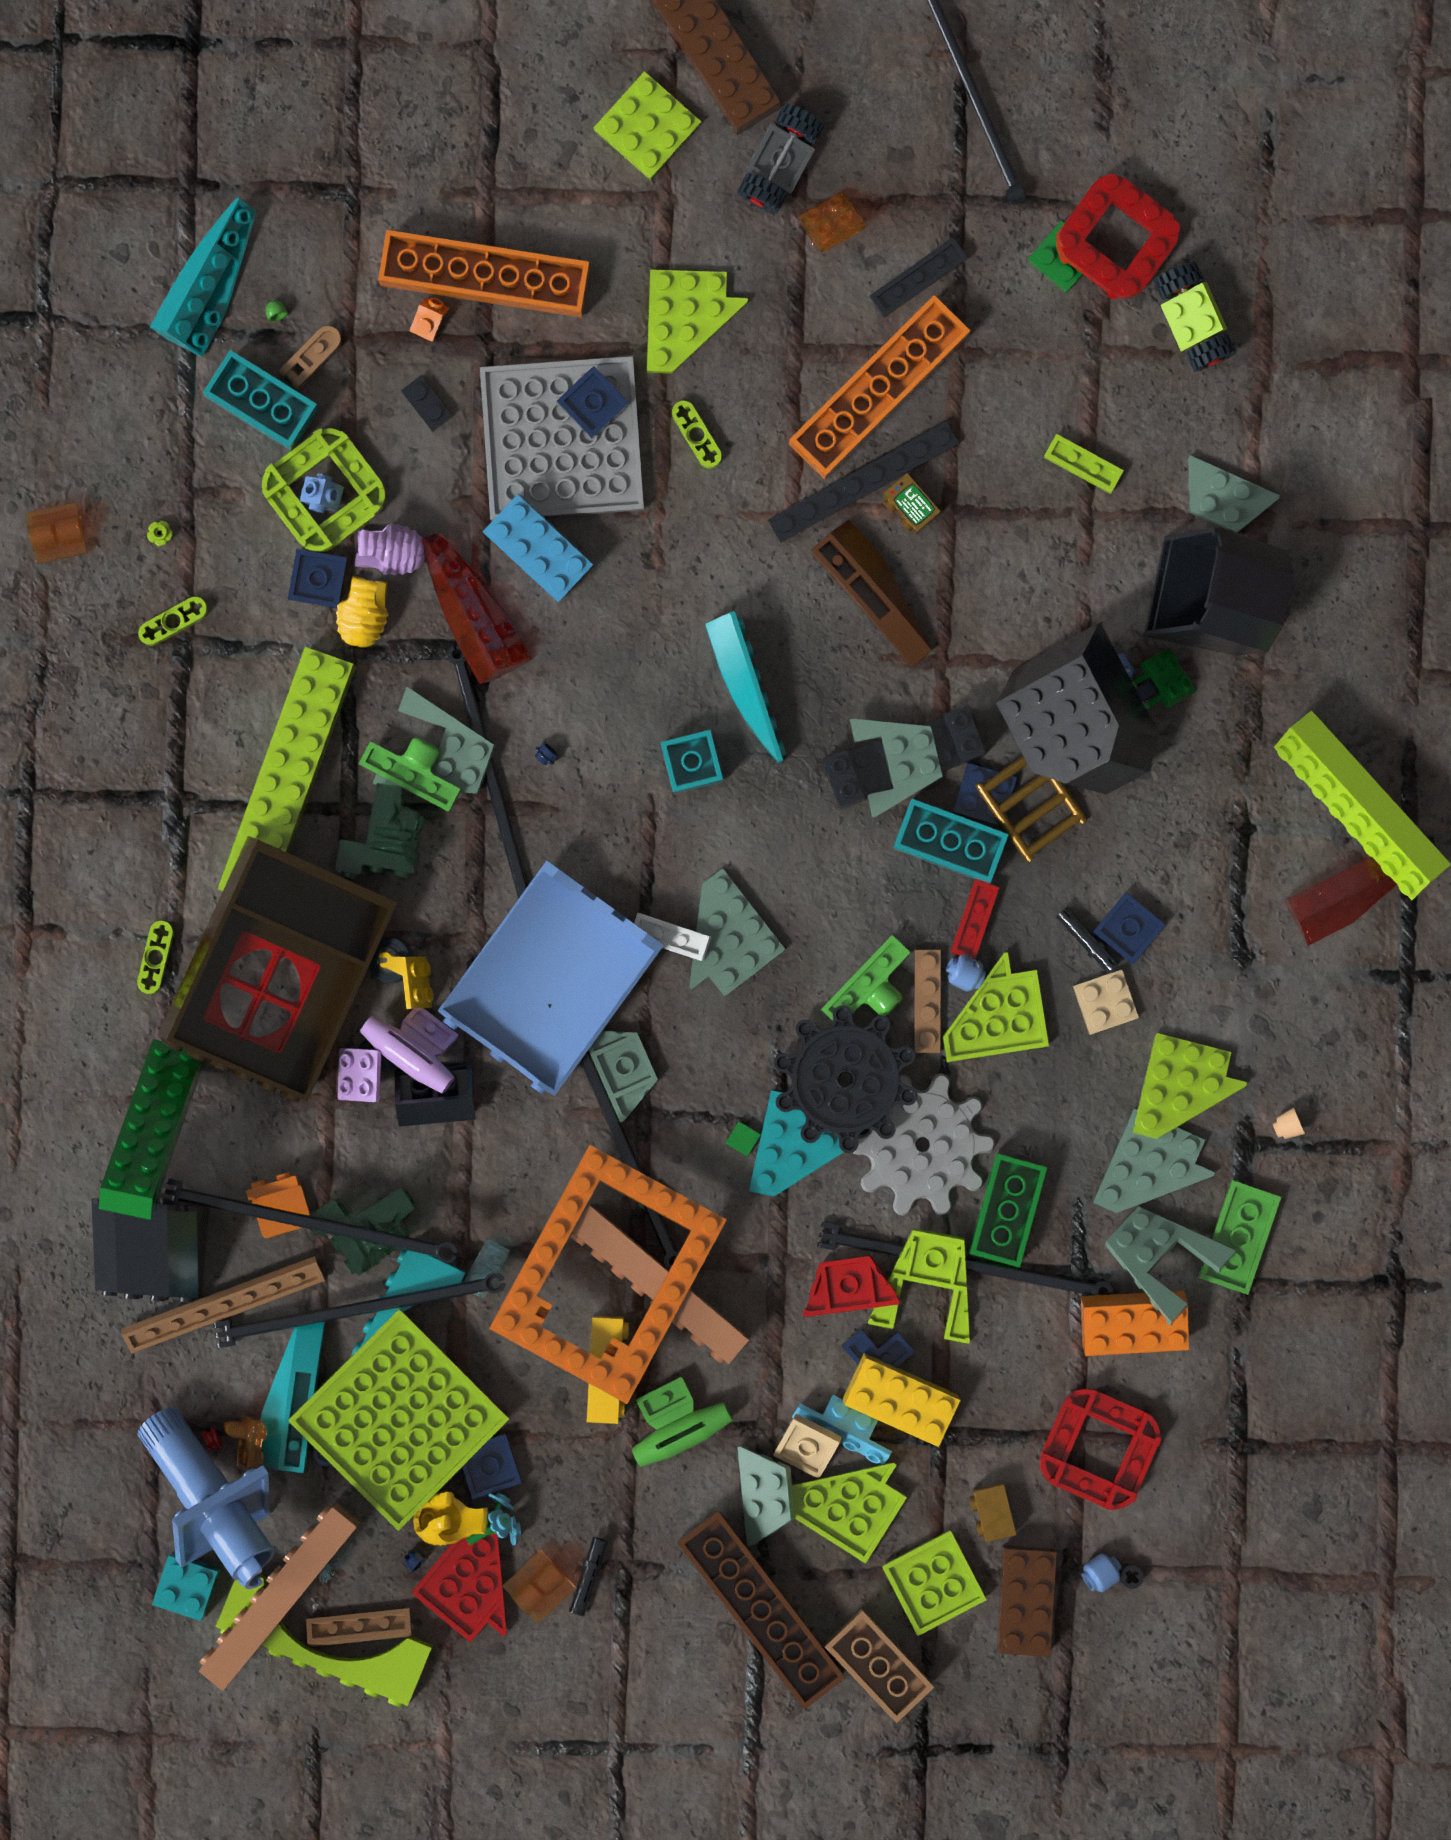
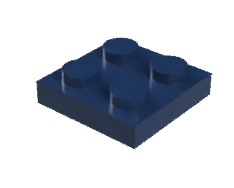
M595 366L557 400L562 409L591 439L598 435L629 405V402Z
M296 549L288 600L338 609L337 605L341 600L348 558Z
M967 763L953 813L1002 827L975 787L977 783L982 781L985 783L999 772ZM1011 776L991 791L999 804L1012 795L1017 777Z
M1125 892L1094 929L1093 933L1133 965L1164 928L1165 924Z
M506 1433L490 1438L462 1466L472 1499L522 1483Z

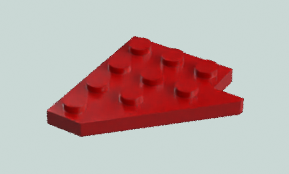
M489 1534L472 1545L468 1543L466 1538L451 1544L411 1592L470 1643L487 1623L501 1635L505 1636L507 1634L499 1537L497 1534Z

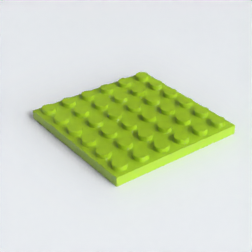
M400 1309L288 1419L398 1531L509 1420Z

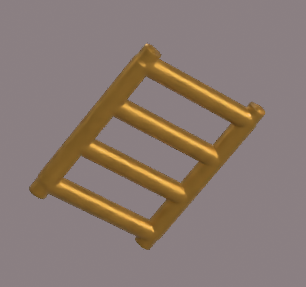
M1022 756L987 782L977 783L975 787L1002 828L1009 834V838L1021 856L1029 863L1035 858L1034 854L1077 823H1085L1087 818L1064 783L1041 775L999 804L991 791L1028 765L1024 756ZM1050 781L1057 794L1013 825L1005 812ZM1064 802L1072 815L1027 846L1020 833Z

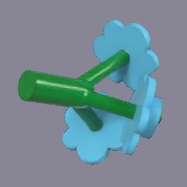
M497 1492L495 1496L489 1493L488 1497L497 1504L488 1515L485 1534H472L470 1537H467L468 1543L472 1545L489 1534H497L500 1538H505L509 1533L511 1544L516 1545V1538H520L522 1531L520 1523L516 1522L515 1516L510 1517L509 1514L503 1513L500 1509L503 1506L513 1510L514 1507L509 1504L511 1500L507 1498L506 1494Z

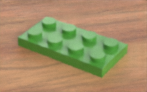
M1231 1180L1211 1240L1236 1251L1235 1256L1219 1273L1203 1262L1198 1278L1248 1295L1281 1197Z

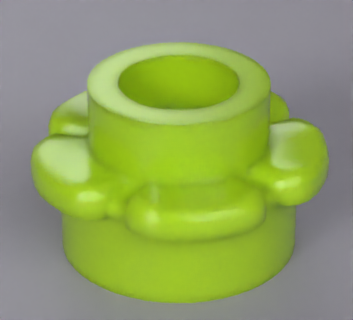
M155 521L148 528L147 537L150 542H154L157 546L165 545L173 536L170 525L165 521ZM162 531V535H158L157 532Z

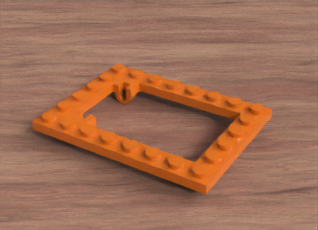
M589 1145L489 1329L628 1404L727 1219ZM599 1181L690 1230L685 1243L630 1344L627 1345L612 1337L601 1359L542 1328L541 1326L553 1304L537 1296Z

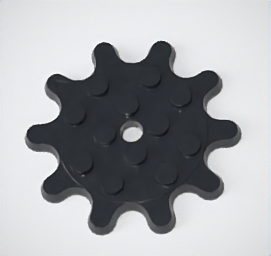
M840 1005L834 1009L832 1025L827 1029H818L809 1020L799 1021L796 1025V1033L802 1041L801 1050L796 1054L781 1053L775 1057V1068L780 1072L788 1074L792 1080L790 1089L776 1098V1106L782 1112L797 1109L804 1113L806 1122L801 1130V1137L805 1142L814 1143L822 1133L832 1131L839 1138L840 1149L850 1154L857 1150L859 1134L865 1129L874 1130L883 1139H890L894 1136L896 1127L889 1117L890 1109L896 1104L913 1105L918 1098L917 1091L911 1086L904 1085L899 1077L901 1070L915 1061L916 1055L911 1047L904 1046L899 1049H893L886 1044L885 1037L890 1029V1021L887 1017L883 1015L876 1016L867 1027H858L853 1023L850 1008ZM844 1072H849L853 1076V1082L848 1087H843L839 1084V1076Z

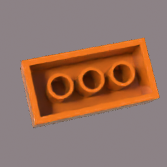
M1184 1290L1172 1291L1188 1304ZM1146 1293L1081 1296L1082 1345L1085 1356L1189 1350L1188 1305L1185 1311L1170 1326L1160 1310L1157 1311L1152 1305L1151 1299Z

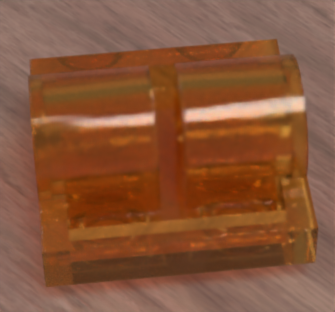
M843 192L798 216L811 243L821 253L866 229L864 221Z
M76 502L26 513L28 536L38 565L88 554Z
M541 1549L503 1584V1587L511 1595L515 1603L526 1614L530 1615L537 1624L576 1588Z

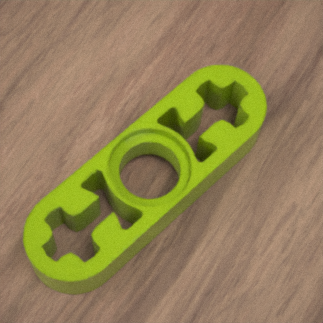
M688 401L677 402L672 409L673 420L699 463L706 469L716 468L721 462L720 449L694 406ZM683 407L684 410L689 408L688 417L692 422L696 419L698 422L692 423L684 429L683 426L687 425L684 417H677L679 408ZM694 428H700L704 432V438L699 442H694L689 437L690 431ZM708 440L711 444L706 445L710 453L715 452L717 454L714 457L715 462L713 463L709 460H703L706 457L703 448L699 451L696 449L703 446Z
M191 597L142 624L138 632L139 638L144 644L155 646L204 619L208 613V606L201 598ZM192 603L202 604V607L199 609L200 614L191 613L187 615L190 620L186 622L184 615L179 610L183 608L186 613L192 609ZM172 614L180 617V625L174 629L169 628L166 624L167 617ZM161 620L162 627L167 633L163 635V631L160 630L154 634V640H151L149 637L145 638L144 636L147 634L146 629L149 627L152 630L159 628L160 626L157 622Z
M165 921L155 922L149 931L137 980L138 988L146 994L157 993L163 983L174 937L172 925ZM162 925L169 932L168 936H163L161 944H166L165 949L159 946H151L152 941L158 943L159 935L155 934V930L161 929ZM154 950H159L163 955V960L158 965H153L149 961V954ZM146 966L152 969H160L159 974L155 972L153 974L156 986H151L150 990H147V985L143 984V980L148 979L151 972L145 971Z

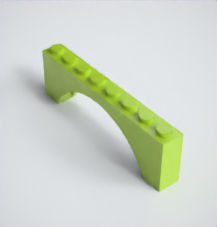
M258 1574L263 1584L253 1589H246L238 1580L234 1581L216 1624V1627L221 1629V1634L229 1626L232 1629L236 1626L233 1620L245 1606L250 1609L253 1603L249 1600L261 1586L267 1588L265 1575ZM280 1621L261 1646L268 1648V1653L273 1656L282 1658L285 1655L292 1658V1663L297 1666L306 1668L309 1665L316 1668V1673L328 1678L331 1675L341 1678L340 1683L352 1688L355 1685L365 1688L364 1693L376 1698L382 1695L389 1698L388 1703L402 1707L403 1705L408 1706L433 1644L409 1636L393 1648L372 1656L357 1658L338 1657L309 1647L295 1637Z

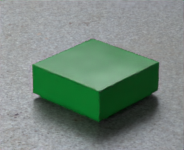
M738 1121L725 1144L748 1157L761 1134Z

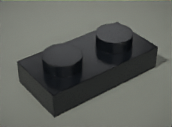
M421 375L401 390L402 394L432 432L453 417Z

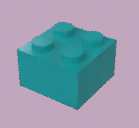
M711 730L660 742L673 794L723 782Z
M170 1553L152 1605L202 1621L206 1616L221 1568L198 1560H194L181 1568L176 1561L175 1553Z

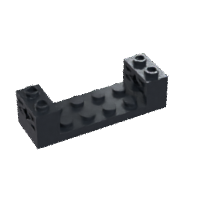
M968 705L945 713L941 718L922 724V726H931L941 772L977 760L986 754ZM882 739L848 752L845 750L822 759V764L839 810L868 800L867 795L893 789Z

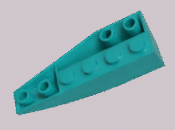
M236 198L186 262L150 328L167 340L203 357L227 312L257 213L256 210L240 198Z
M735 611L706 623L705 627L721 675L735 705L756 738L779 764L783 762L782 756L786 755L782 740L777 741L774 732L778 731L774 716L769 717L766 707L770 706L766 692L761 693L759 683L762 682L758 668H753L751 658H754V652L750 640L744 641L742 635L746 633L742 616L736 617Z
M325 1322L295 1327L293 1329L261 1412L255 1465H263L266 1468L304 1473L307 1471L310 1442L288 1419L317 1391Z

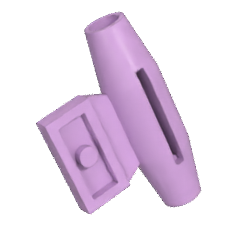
M424 1008L413 1009L402 1021L400 1029L373 1015L361 1028L360 1032L377 1050H380L385 1058L413 1079L442 1094L454 1081L455 1077L436 1057L442 1056L456 1041L458 1034Z

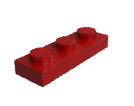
M976 879L974 880L950 953L958 956L967 954L976 959L999 887Z

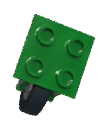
M1170 648L1140 664L1145 674L1132 682L1146 710L1161 700L1169 708L1196 692L1191 679L1186 676L1179 664L1178 658L1172 653ZM1151 677L1152 680L1140 685V683ZM1160 692L1159 696L1150 701L1149 698Z

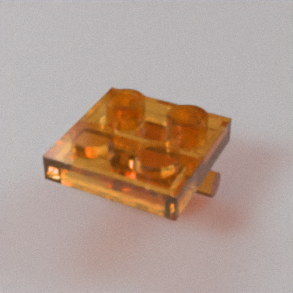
M243 1415L242 1421L225 1422L223 1426L225 1432L233 1438H240L236 1466L246 1472L252 1468L257 1469L261 1467L264 1460L261 1445L267 1436V1426L264 1425V1421L252 1415Z

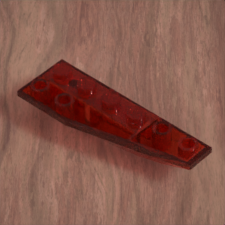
M440 532L423 537L421 541L424 546L427 566L442 611L457 644L478 682L483 684L496 680L531 661L532 658L508 614L444 534Z

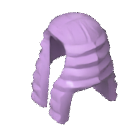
M393 523L387 525L382 531L358 530L357 542L359 543V553L356 554L355 566L377 568L385 575H396L398 573L403 575L406 572L412 573L423 564L426 545L424 539L417 534L416 530H410L408 527H402L399 524L394 525Z

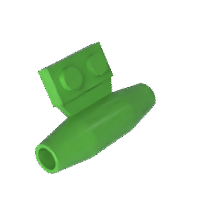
M682 1376L636 1399L646 1422L655 1428L656 1431L631 1448L632 1453L640 1467L669 1459L709 1439L732 1422V1416L724 1402L694 1411V1398Z

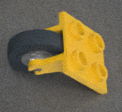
M398 937L382 938L369 965L371 973L378 980L385 983H398L403 980L406 1009L432 1008L433 990L429 984L431 970L427 958L414 957L410 945Z

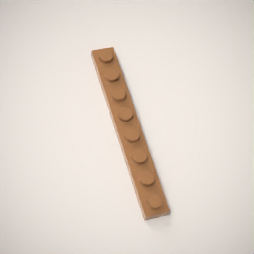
M314 1256L121 1329V1333L132 1354L325 1281L324 1275Z

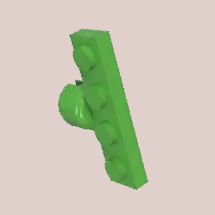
M413 738L405 754L402 756H398L370 741L359 762V765L448 812L452 810L462 790L434 775L432 767L440 751L436 746L420 738Z
M891 935L821 1010L832 1021L833 1011L840 1005L849 1007L852 1015L863 1004H868L879 1015H888L902 999V994L888 979L911 952Z

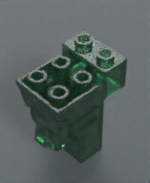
M382 783L376 784L366 844L340 839L335 870L341 873L340 877L358 881L359 876L365 877L367 867L368 871L374 874L385 875L386 871H391L393 876L409 880L411 875L417 876L420 854L417 850L421 841L420 833L426 819L417 810L405 806L406 790L403 787Z
M404 1186L354 1218H351L339 1198L333 1199L309 1216L410 1237V1232L404 1219L418 1209V1206ZM311 1230L315 1236L320 1235L321 1238L326 1237L330 1234L321 1231ZM332 1234L333 1238L330 1239L337 1252L343 1251L347 1259L344 1263L351 1274L357 1273L358 1276L380 1263L379 1259L389 1256L393 1251L399 1249Z

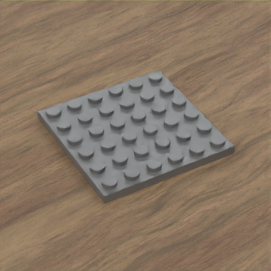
M633 356L480 367L491 521L498 516L518 493L544 517L644 510ZM595 366L629 402V405L598 435L591 439L562 409L557 400Z

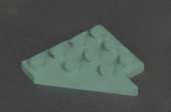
M723 868L702 884L696 932L711 936V940L704 961L694 958L692 960L689 987L692 990L709 977L725 997L786 949Z
M1134 1108L1092 1203L1114 1213H1119L1213 1177L1215 1172L1195 1164L1205 1140L1180 1128L1170 1131L1159 1139L1134 1134L1132 1131L1137 1114V1109Z

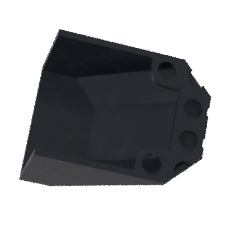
M99 1197L92 1198L95 1290H101L102 1295L117 1296L118 1293H124V1298L140 1299L143 1298V1295H149L151 1301L169 1300V1297H179L181 1302H194L195 1298L202 1297L210 1207L156 1203L152 1218L149 1220L99 1209Z

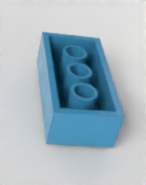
M519 493L483 531L490 540L557 602L567 594L594 564Z

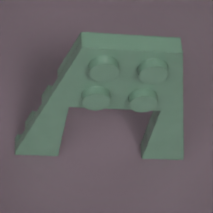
M406 687L398 711L446 728L439 747L440 754L432 767L434 775L462 789L461 793L479 794L496 745L412 689ZM376 774L373 781L374 785L401 787Z
M1138 1206L1110 1236L1105 1246L1124 1270L1127 1269L1132 1275L1136 1285L1144 1290L1151 1299L1152 1305L1157 1311L1160 1310L1166 1318L1168 1325L1171 1326L1185 1311L1188 1304L1149 1274L1177 1242L1218 1273L1235 1256L1236 1251Z

